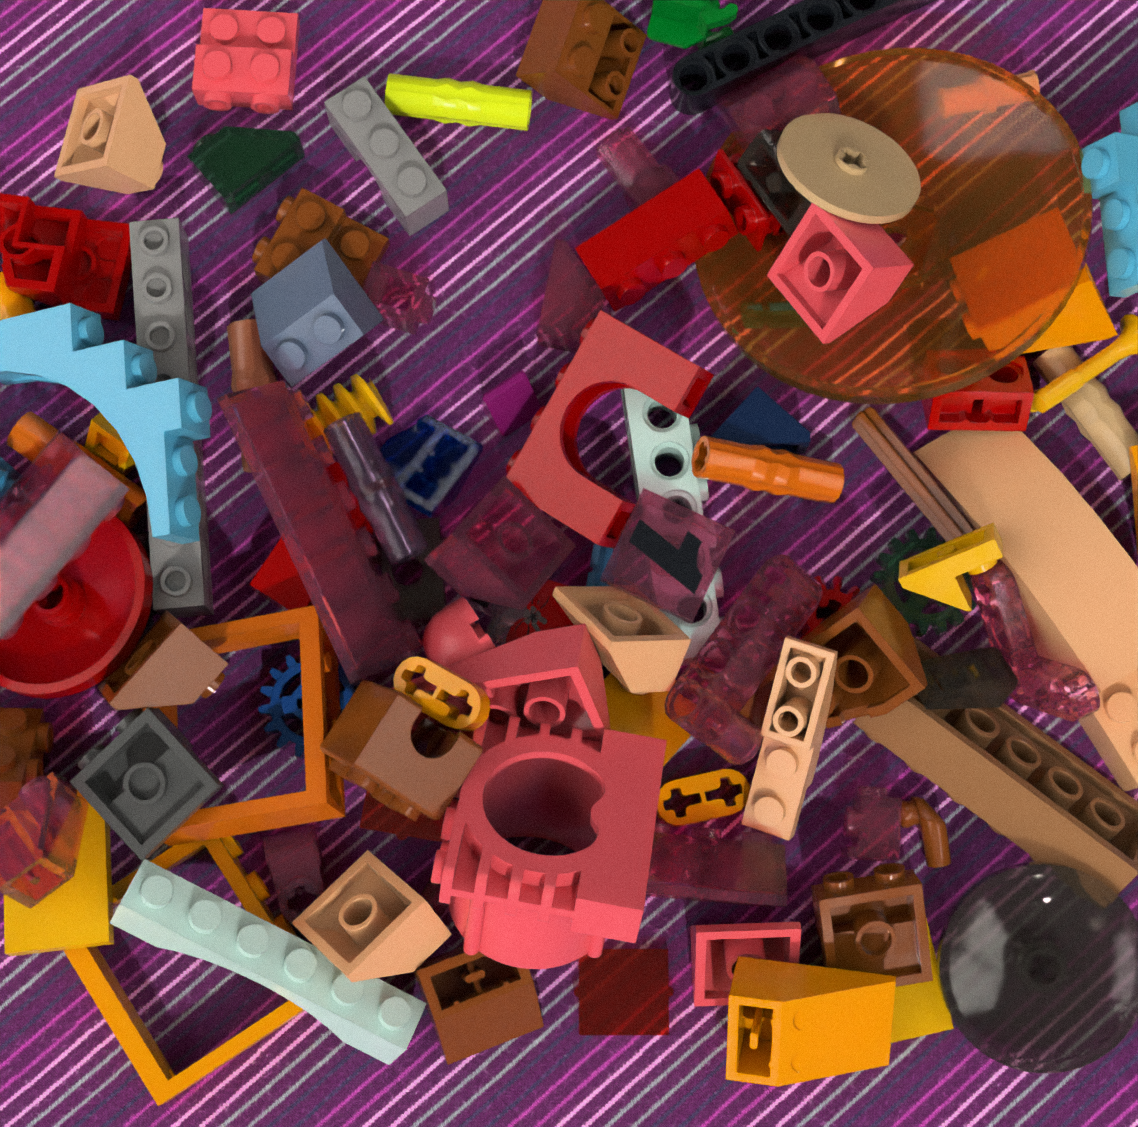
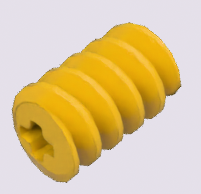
M357 373L350 376L352 392H349L340 383L333 386L335 401L333 402L322 392L315 395L317 411H314L305 402L298 405L299 421L287 411L281 414L282 426L306 468L305 456L308 454L319 464L325 461L324 445H327L336 454L341 453L340 437L343 435L354 445L359 443L357 429L359 426H362L371 435L377 433L375 417L379 416L389 426L394 423L386 404L370 378L367 383Z

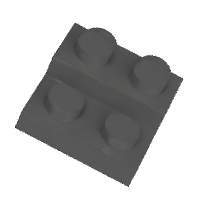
M138 708L129 713L116 727L120 734L106 747L99 744L90 750L77 764L81 771L70 781L140 860L147 859L224 786L191 750L193 745L159 708H146L144 711Z

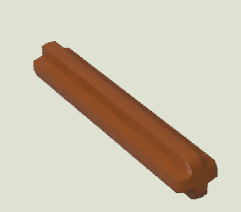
M869 407L860 411L855 416L856 418L852 422L853 429L946 542L975 530L875 408Z

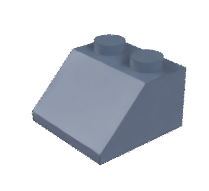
M326 238L251 293L261 347L291 387L384 320Z

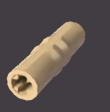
M1072 346L1048 349L1032 364L1048 384L1069 369H1074L1083 361ZM1094 377L1085 383L1081 389L1061 401L1066 414L1076 422L1080 433L1093 444L1121 481L1131 475L1129 447L1138 445V434L1125 418L1120 405L1110 398L1106 387Z

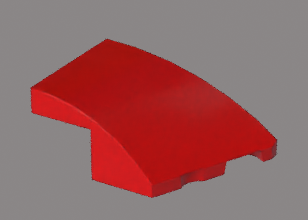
M0 193V253L3 260L2 270L8 289L50 306L56 307L72 303L100 314L103 319L119 321L132 268L129 223L88 219L82 210L35 205L29 196Z

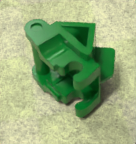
M653 0L647 37L652 41L683 49L697 45L700 50L733 34L732 28L728 26L718 32H712L710 29L727 25L735 20L738 7L736 4L730 3L725 8L719 9L720 3L718 0Z

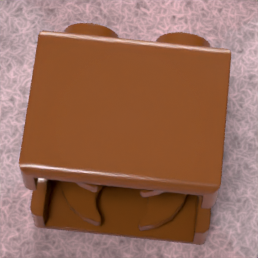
M363 680L320 745L321 751L333 759L328 768L350 783L356 784L371 793L370 796L395 812L398 811L416 822L421 813L433 820L441 819L446 808L483 751L482 747L463 733L458 732L456 735L450 730L446 731L426 718L421 720L411 735L412 726L422 711L423 706L402 692L370 680Z

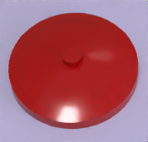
M51 498L23 506L0 520V686L17 694L32 698L51 699L74 695L106 679L119 668L136 647L146 627L153 599L152 570L147 553L139 538L125 522L107 509L95 503L76 498Z

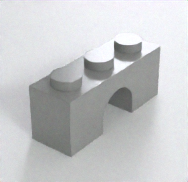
M365 76L324 102L330 126L354 160L357 162L361 159L369 169L381 190L383 200L409 236L449 211L447 190Z

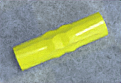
M389 73L385 90V105L392 115L432 119L444 124L457 122L468 127L483 125L528 131L532 108V90L484 85L473 80L460 82L452 78L433 79Z

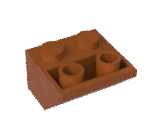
M542 0L516 76L548 100L610 120L618 119L647 35L605 0Z
M463 946L425 960L414 971L424 1002L427 1003L426 1008L447 1065L544 1027L534 982L529 969L505 965L485 956L479 951L475 955H467L463 950Z

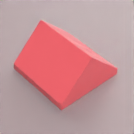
M770 922L691 925L694 1007L728 1005L730 987L738 956L799 964L801 923Z

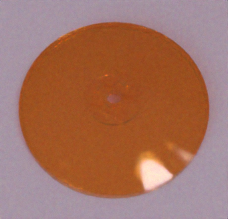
M891 48L868 51L823 64L794 78L757 104L739 122L720 149H723L728 157L741 153L743 156H749L753 160L755 166L768 183L767 190L757 193V196L774 191L791 214L789 220L791 228L781 236H775L774 233L767 234L762 250L759 252L754 249L748 238L738 231V234L729 239L721 249L709 252L695 261L703 293L716 321L743 355L766 373L801 391L830 400L882 405L913 402L944 395L988 377L1031 347L1052 325L1074 292L1086 264L1093 222L1091 182L1082 173L1081 164L1084 156L1077 139L1064 118L1034 87L1013 73L973 56L947 50ZM811 113H834L865 122L885 133L909 155L917 168L921 182V191L912 210L899 220L879 224L888 235L899 233L906 237L900 249L913 262L914 266L887 304L831 343L826 344L820 341L767 276L812 203L799 193L784 175L777 158V144L783 130L792 120ZM716 156L705 176L708 182H710V174L713 171Z

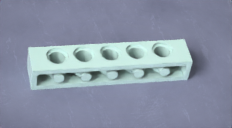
M620 389L637 505H639V520L641 519L678 550L687 531L702 541L697 555V567L703 577L695 594L645 555L652 603L692 639L681 666L719 661L725 654L724 647L731 646V631L728 617H719L716 598L724 597L721 570L719 567L712 568L709 549L716 548L715 528L712 519L704 520L701 502L709 500L707 479L697 478L692 472V455L696 443L700 439L698 424H689V418L670 410L638 390ZM654 410H665L673 416L674 423L667 428H658L650 423L648 415ZM661 457H673L680 463L682 471L675 476H665L656 469L655 462ZM670 504H679L687 510L689 520L680 525L671 524L664 518L662 509ZM684 600H694L703 608L704 617L696 623L685 622L677 613V605Z

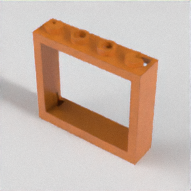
M313 605L189 629L217 654L300 639L306 791L199 809L164 843L168 846L346 817L344 778L328 768L333 759L320 749V745L340 716L336 622L319 605ZM177 705L150 707L159 708L178 729Z

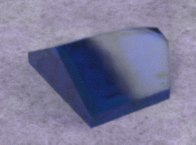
M428 414L417 420V424L388 438L372 458L374 486L432 518L456 500L483 452L484 445Z

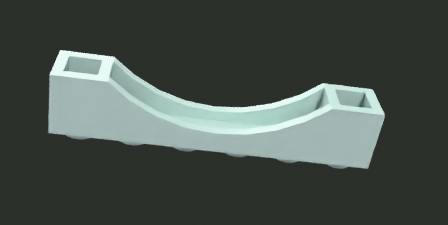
M146 859L141 863L110 921V924L155 947L206 960L267 987L311 1014L344 1043L388 1065L407 1050L427 1004L378 978L351 982L314 945Z

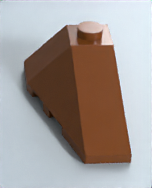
M876 584L837 610L800 639L838 651L833 692L826 722L827 729L843 725L846 720L869 715L870 718L885 715L925 689L928 685L908 622ZM780 656L712 710V713L743 749L762 745L764 736L760 735Z

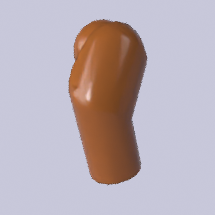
M911 796L909 801H899L895 806L897 821L903 828H910L916 825L921 832L926 865L938 868L951 864L945 821L924 798Z

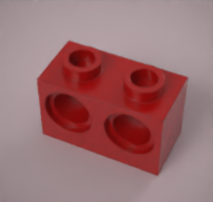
M927 354L920 391L927 430L1026 431L1034 389L1025 356L992 358L991 355Z

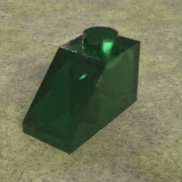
M225 126L216 134L209 133L199 139L193 147V152L187 156L198 178L232 215L302 160L305 154L301 140L294 131Z

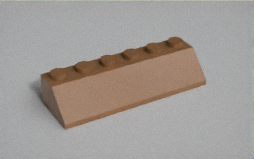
M913 637L928 682L926 688L885 715L873 718L866 715L856 718L853 723L861 728L871 740L882 744L905 761L911 770L924 775L944 790L954 802L964 805L987 822L994 832L1007 837L1027 852L1037 864L1047 867L1070 884L1076 893L1090 899L1104 909L1138 875V801L920 640Z

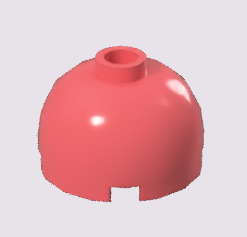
M464 597L445 606L432 617L425 627L422 643L426 659L438 662L446 667L495 648L488 633L485 634L480 624L475 623L479 618Z

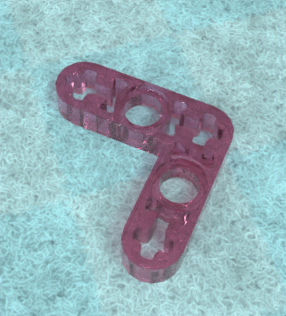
M997 560V563L991 569L980 574L971 575L973 589L1000 679L1008 695L1019 704L1070 722H1075L1097 712L1100 708L1099 693L1093 680L1085 671L1038 656L1017 582L1009 567L1003 561Z

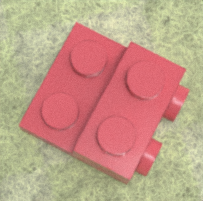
M203 8L200 44H196L192 91L198 105H203L214 111H228L232 107H247L263 114H274L279 112L280 109L293 110L300 29L298 13Z

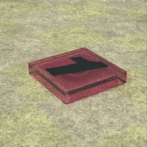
M643 488L600 577V581L692 624L735 530Z

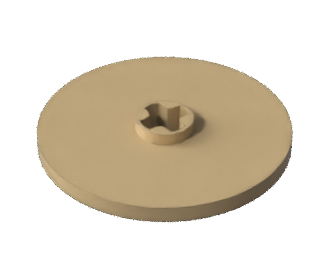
M834 113L802 115L792 120L785 127L778 141L777 158L788 181L810 202L838 217L868 224L889 223L907 215L919 197L921 191L920 177L909 155L885 133L860 120Z

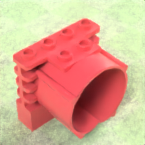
M488 715L487 720L482 726L475 730L464 731L463 734L479 744L483 751L454 796L459 799L453 798L450 807L446 808L441 832V839L445 840H442L440 850L437 849L431 876V883L441 884L439 902L448 904L452 920L458 931L465 938L464 952L467 955H475L479 951L497 962L517 968L548 969L571 963L586 954L592 958L600 957L605 938L636 943L644 912L667 740L604 729L602 742L582 739L583 729L572 727L571 736L550 733L552 723L542 721L540 731L519 727L520 717L510 716L509 723L506 725L488 721ZM524 836L548 839L572 849L575 853L556 856L531 853L512 845L505 838Z

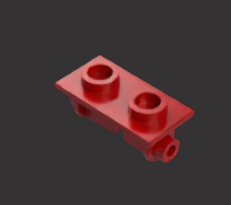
M718 149L709 183L734 218L737 230L742 235H745L754 249L759 252L762 250L767 234L774 233L775 236H781L789 231L791 228V222L789 221L791 214L774 191L757 196V193L767 190L768 183L749 156L736 153L728 157L723 149Z

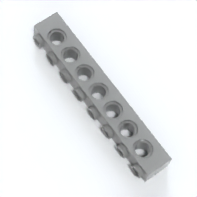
M179 218L129 222L137 345L153 351L154 361L157 366L155 383L179 377L198 384L188 236ZM202 439L193 441L194 451L198 460V468L195 475L197 501L201 509V519L199 522L200 541L179 544L152 537L147 503L150 564L153 578V610L160 616L166 610L175 618L214 615Z

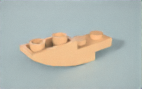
M791 636L785 637L760 733L764 738L746 803L742 825L788 841L795 835L805 793L812 784L824 737L834 686L838 651Z

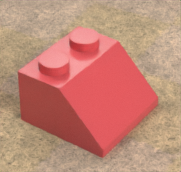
M811 203L767 276L820 341L826 344L831 343L887 304L914 264L879 224L847 220Z

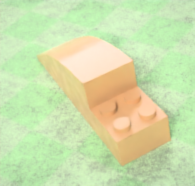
M951 430L914 451L912 454L975 530L994 522L1002 538L1003 557L997 559V563L991 569L985 571L1121 790L1125 792L1137 789V565L1062 472L1022 431Z

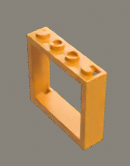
M233 836L174 845L150 861L170 871L206 847L246 911L297 936L283 914L276 918L264 901L271 896L267 886L255 870L247 874L237 858L244 851L238 840H235ZM138 869L112 885L113 907L121 902ZM98 947L63 950L158 1106L169 1102L305 1011L293 1002L287 1001L175 1075Z

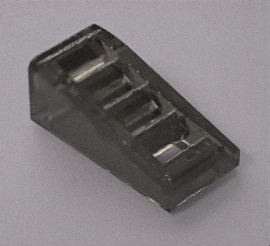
M978 648L922 660L921 664L928 685L917 695L926 709L999 708L1018 686V679L998 648ZM935 679H937V681H938L939 684L941 685L943 691L940 689V687H939V685L937 684V682L935 681Z

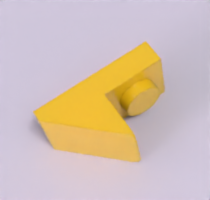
M994 522L900 561L898 580L904 589L964 611H972V595L962 574L968 572L970 575H976L991 569L997 563V559L1003 557L1002 538Z

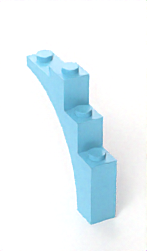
M1138 102L1119 111L1121 133L1114 132L1080 149L1084 197L1100 201L1109 296L1121 298L1138 293Z
M72 303L0 320V383L10 385L39 381L62 384L92 403L117 430L136 464L147 497L152 537L179 544L200 541L199 522L201 519V509L197 501L195 475L198 468V460L194 451L193 441L211 438L209 419L212 415V405L208 397V389L179 377L155 383L157 366L152 350L126 340L102 345L104 330L101 324V315Z

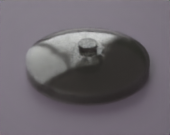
M1020 863L1002 868L978 881L959 899L950 912L941 932L937 950L938 985L943 1002L956 1026L986 1056L1005 1066L1025 1072H1067L1093 1063L1106 1055L1125 1038L1138 1018V921L1125 902L1100 880L1081 870L1059 863Z

